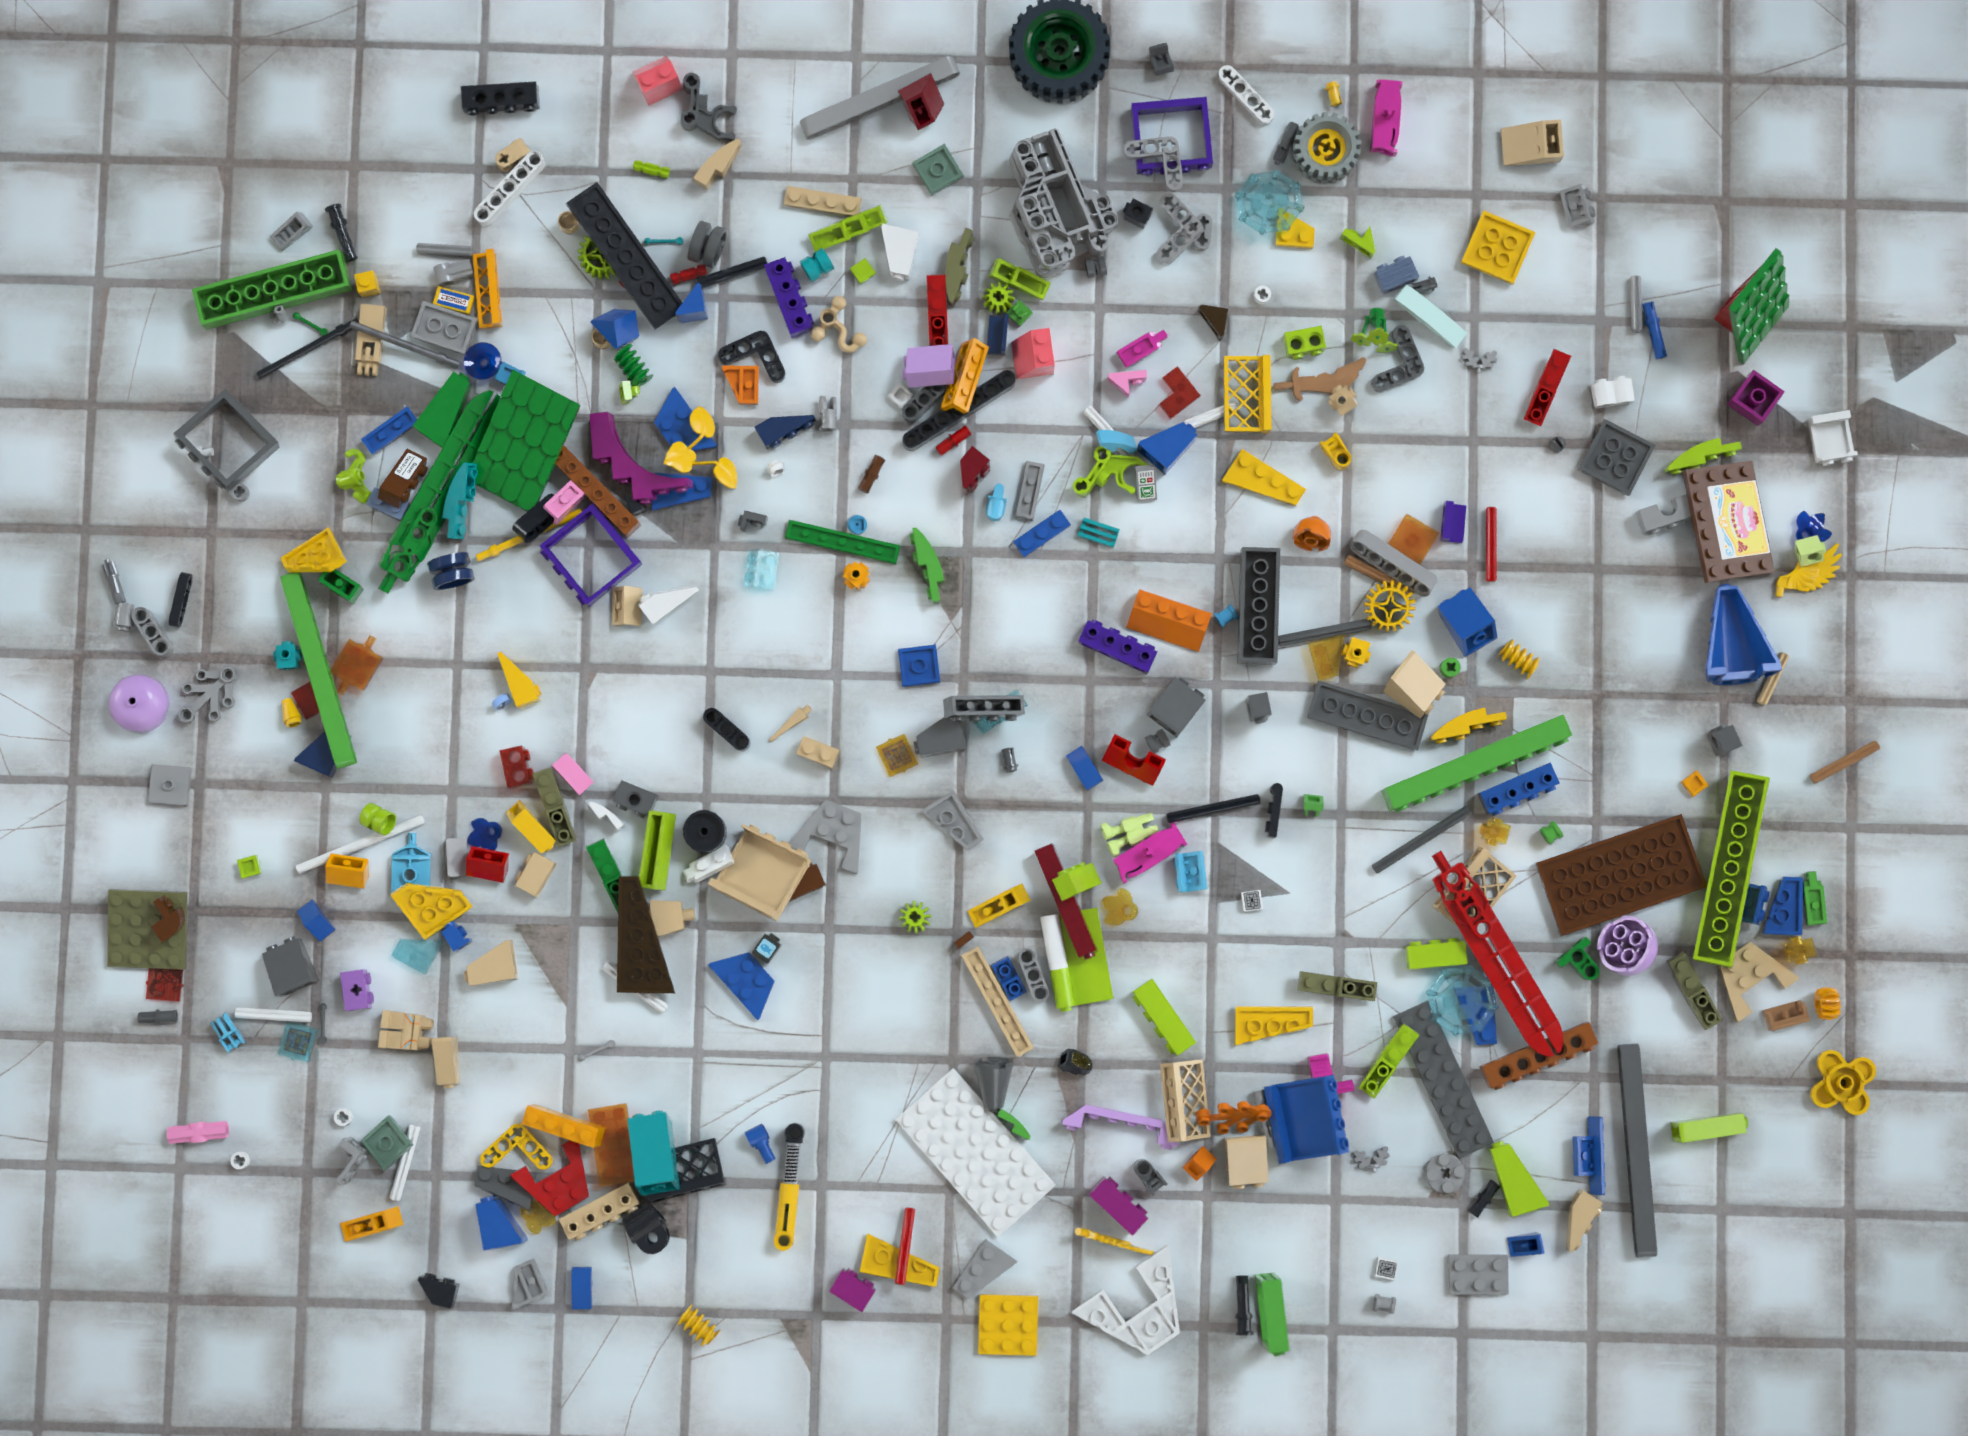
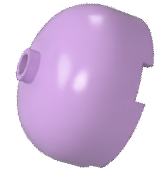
M131 675L123 678L114 686L109 696V711L114 721L122 728L138 733L149 732L159 727L166 719L170 705L169 695L165 687L156 679L146 675Z
M1622 916L1621 919L1608 923L1602 930L1598 939L1597 950L1599 951L1601 962L1607 968L1619 975L1633 976L1644 972L1652 965L1657 955L1658 942L1654 931L1645 922L1633 916Z

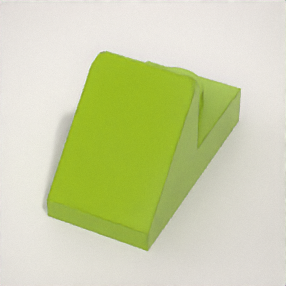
M1370 226L1362 238L1353 229L1345 228L1341 234L1340 239L1372 259L1376 250Z

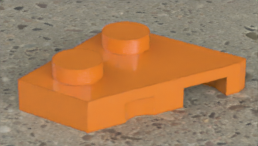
M722 366L739 405H759V366Z

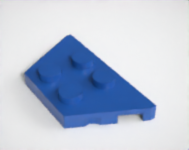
M675 387L672 388L654 424L670 446L679 441L688 447L700 434H697L690 425L692 410ZM703 436L691 450L700 451L701 449H713L718 446L712 438Z
M748 952L708 964L751 1014L759 1020L775 981L758 961Z

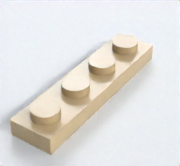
M787 186L784 206L850 217L860 213L862 198Z

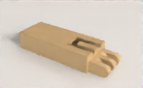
M361 304L359 323L384 332L387 308L380 305ZM358 331L355 360L358 362L357 374L362 375L363 368H365V375L369 376L370 369L373 368L372 375L377 376L378 365L381 364L383 340ZM367 342L375 343L374 356L370 355L372 348L367 347Z

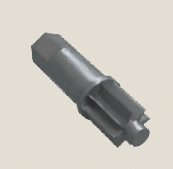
M106 559L102 568L114 603L118 605L119 603L126 602L115 563L110 562V559Z

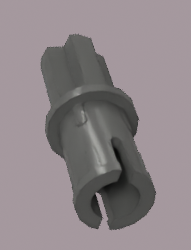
M159 1009L151 1012H139L137 1020L139 1023H156L157 1025L161 1022H177L178 1012L177 1010L160 1011Z

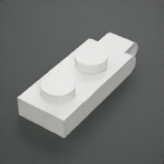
M725 845L690 863L689 868L684 870L683 873L687 883L693 881L697 883L735 863L729 847Z

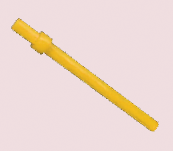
M581 508L569 513L558 525L553 523L542 533L571 521L582 512ZM516 536L499 545L489 546V549L476 554V558L479 562L490 556L495 557L500 555V552L524 541L519 536Z

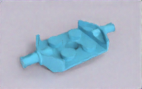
M408 833V844H406V847L392 853L391 893L405 883L430 886L432 854L417 847L416 833ZM412 869L415 872V878L409 881L406 879L405 874L408 870Z

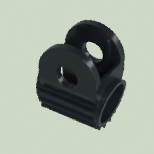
M649 1202L622 1220L631 1242L637 1244L644 1253L656 1254L668 1245L670 1232L665 1225L667 1221ZM649 1233L657 1235V1242H652L649 1239Z

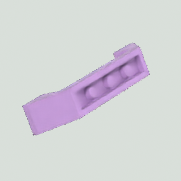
M1085 1104L1062 1120V1124L1066 1125L1065 1129L1075 1131L1077 1127H1082L1084 1113H1088L1087 1117L1099 1119V1116L1107 1117L1106 1121L1118 1123V1120L1126 1121L1125 1125L1137 1127V1123L1145 1125L1144 1129L1156 1131V1127H1158L1157 1143L1161 1144L1160 1148L1172 1150V1147H1177L1178 1144L1177 1142H1168L1167 1127L1160 1119Z

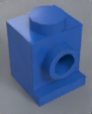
M454 921L445 925V930L441 932L453 952H457L473 942L471 938L465 937L467 932L463 926H458Z

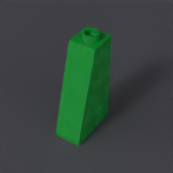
M453 371L413 425L417 431L441 448H443L460 418L472 387L468 382L469 378L461 372L458 375Z

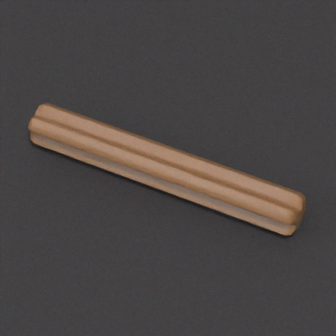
M1351 555L1347 556L1344 562L1346 566L1383 584V581H1386L1387 586H1390V581L1394 580V586H1397L1398 581L1386 573ZM1401 584L1400 589L1402 590L1405 586ZM1409 588L1405 592L1406 594L1409 592H1412L1414 594V592Z
M1872 741L1810 774L1811 781L1814 784L1880 750L1878 742Z

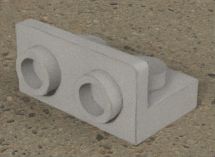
M1579 184L1560 191L1569 228L1588 222H1595L1596 212L1590 204L1589 199L1592 196L1589 188Z

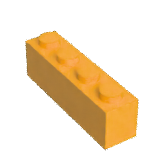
M536 1104L527 1105L522 1121L523 1125L592 1148L601 1145L606 1128Z

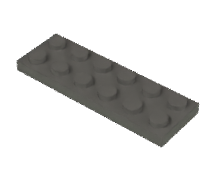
M1318 680L1307 718L1418 751L1428 715L1424 713L1420 719L1402 705Z

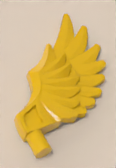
M1836 543L1824 553V561L1803 567L1800 566L1798 561L1792 572L1779 576L1776 581L1775 596L1782 598L1784 589H1796L1807 593L1809 590L1815 591L1816 587L1822 588L1823 585L1821 584L1829 583L1828 579L1835 577V574H1832V572L1840 568L1839 565L1831 566L1842 556L1841 553L1833 556L1839 544Z
M1085 1228L1075 1229L1077 1236L1143 1254L1153 1255L1154 1253L1152 1250L1131 1245L1130 1242Z

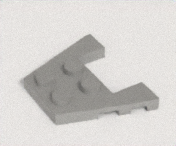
M825 799L789 844L792 845V849L797 850L799 848L805 851L810 836L814 835L845 847L848 851L841 868L858 874L862 814Z

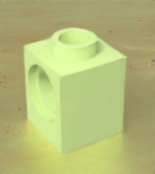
M1818 535L1795 541V554L1801 567L1824 561L1826 547L1824 542H1820Z

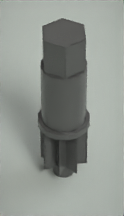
M1289 122L1273 156L1275 165L1284 163L1299 129L1297 123Z

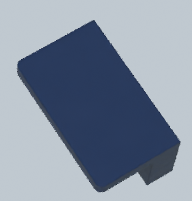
M1005 314V317L990 315L987 339L989 349L987 354L1005 356L1009 314Z

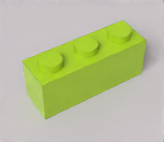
M1085 862L1062 870L1057 873L1059 877L1052 879L1062 901L1102 884L1093 862L1087 865Z
M1460 937L1449 938L1447 943H1441L1440 939L1429 940V944L1422 945L1421 941L1410 942V946L1405 947L1407 970L1468 964L1465 941H1460Z

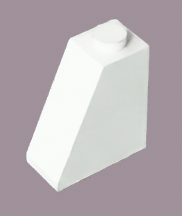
M882 224L890 275L898 281L909 280L920 234L916 231Z

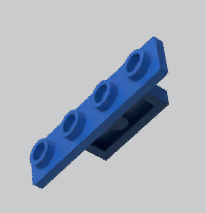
M1588 1116V1136H1572L1574 1176H1589L1591 1195H1605L1606 1186L1604 1174L1603 1117Z

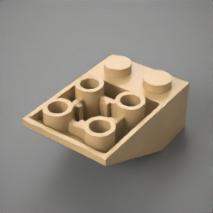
M1543 120L1501 128L1503 166L1560 163L1564 157L1561 120Z

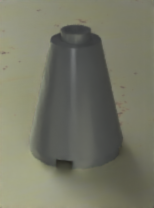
M988 1057V1060L982 1061V1058H978L974 1061L983 1105L989 1112H998L1004 1106L1013 1068V1060L1009 1061V1058Z

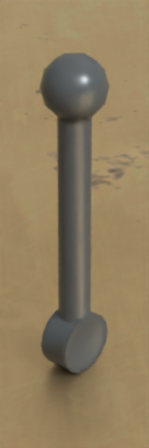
M321 1003L319 1006L321 1010V1037H319V1042L324 1044L327 1042L325 1037V1010L327 1005Z

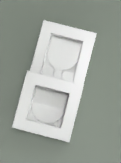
M592 801L588 803L599 819L603 820L608 816L618 830L625 827V824L607 808Z

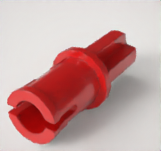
M964 425L952 435L949 434V437L936 445L935 448L940 455H943L953 447H958L960 442L972 434Z

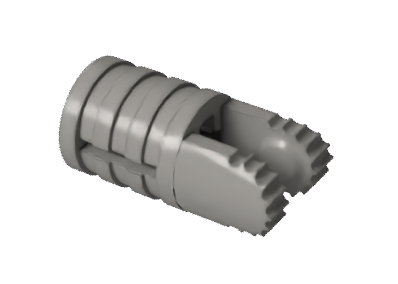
M820 396L819 398L820 431H836V397H831L829 409H826V397Z

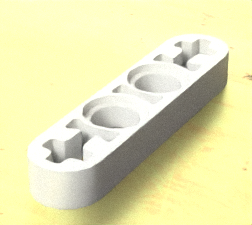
M1229 65L1221 67L1218 74L1219 81L1259 123L1263 125L1271 123L1274 118V111L1233 67ZM1223 72H1231L1230 78L1234 81L1232 85H1230L1231 80L1228 77L1223 78ZM1237 84H1242L1245 87V91L1238 93L1234 87ZM1250 97H1254L1257 99L1258 104L1250 106L1247 100ZM1260 105H1263L1261 107V110L1264 113H1270L1268 116L1269 119L1266 117L1263 119L1262 112L1260 110H1258V112H1255L1260 107Z

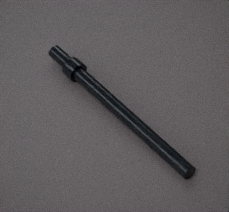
M357 318L351 320L359 323ZM351 321L344 325L336 326L335 330L256 372L258 377L261 379L332 339L346 335L347 331L352 329L349 328Z

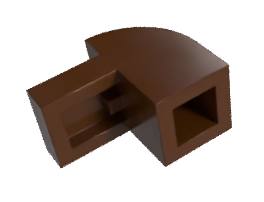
M165 895L153 901L163 919L152 925L151 928L161 942L178 933L185 922L183 908L180 907L174 910L173 902L168 897L166 898Z

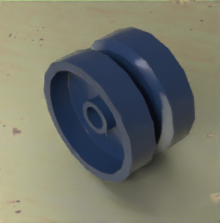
M467 552L447 554L432 559L427 563L429 572L435 575L432 578L434 590L451 589L475 580L473 570L466 568L471 563Z

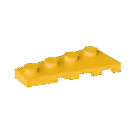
M1235 1006V1046L1261 1038L1273 1037L1278 1034L1313 1027V1006Z

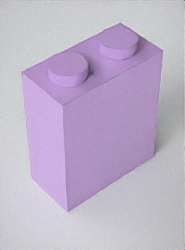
M953 344L907 348V356H904V366L906 369H903V379L907 380L908 388L954 384L955 354Z

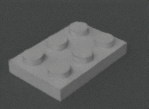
M423 301L411 337L466 355L478 319Z
M1449 1254V1294H1509L1508 1255Z

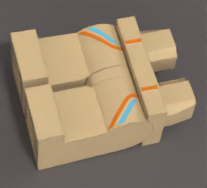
M382 1010L380 1028L400 1029L401 1032L380 1030L378 1048L409 1050L431 1048L432 1038L423 1037V1029L433 1030L434 1020L426 1018L425 1015Z

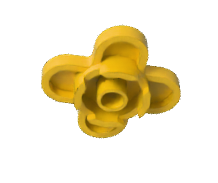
M1825 1050L1820 1053L1817 1058V1068L1822 1074L1823 1079L1811 1088L1810 1098L1812 1102L1821 1108H1829L1840 1102L1847 1113L1851 1115L1864 1114L1870 1106V1099L1864 1090V1085L1871 1082L1876 1075V1066L1873 1061L1865 1057H1858L1847 1063L1843 1056L1835 1050ZM1841 1079L1845 1081L1843 1086H1841Z

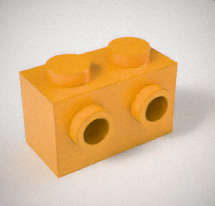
M330 853L325 866L326 883L364 889L369 877V859Z

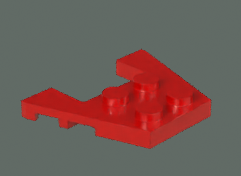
M571 1140L561 1145L570 1163L539 1182L535 1183L526 1166L510 1174L513 1180L522 1186L525 1191L533 1196L553 1216L559 1215L589 1197L580 1145Z

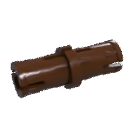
M874 455L870 466L864 471V478L858 486L860 491L869 494L873 483L879 477L878 474L881 467L886 461L884 458Z

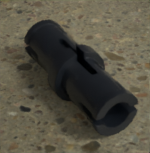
M1490 1179L1484 1190L1478 1193V1198L1468 1211L1479 1218L1484 1208L1488 1204L1490 1205L1491 1199L1501 1186Z

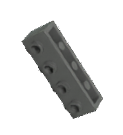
M1023 695L950 696L943 699L944 719H951V722H960L968 718L970 722L981 721V718H987V721H999V718H1005V721H1016L1017 717L1025 714Z

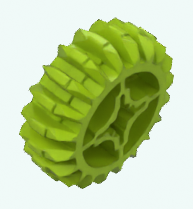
M584 236L583 238L586 243L580 242L579 245L582 249L577 250L581 254L577 257L578 260L583 261L580 264L581 268H585L586 274L591 272L592 278L598 274L599 280H602L603 275H605L606 279H610L609 274L611 273L616 277L608 263L601 257L597 248L589 253L590 248L594 244L590 238ZM589 260L600 261L603 268L592 265Z

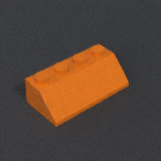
M1139 589L1126 628L1199 652L1212 613Z

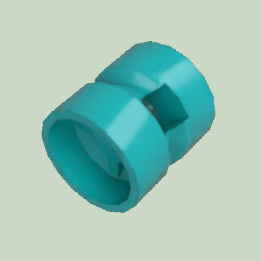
M823 248L815 251L813 257L807 256L799 261L811 282L819 279L821 273L827 274L835 269Z

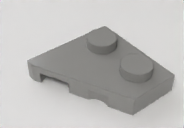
M534 1258L515 1266L513 1310L549 1295Z

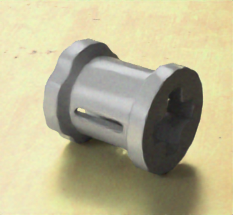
M1376 1294L1373 1311L1381 1310L1394 1314L1396 1298H1387Z

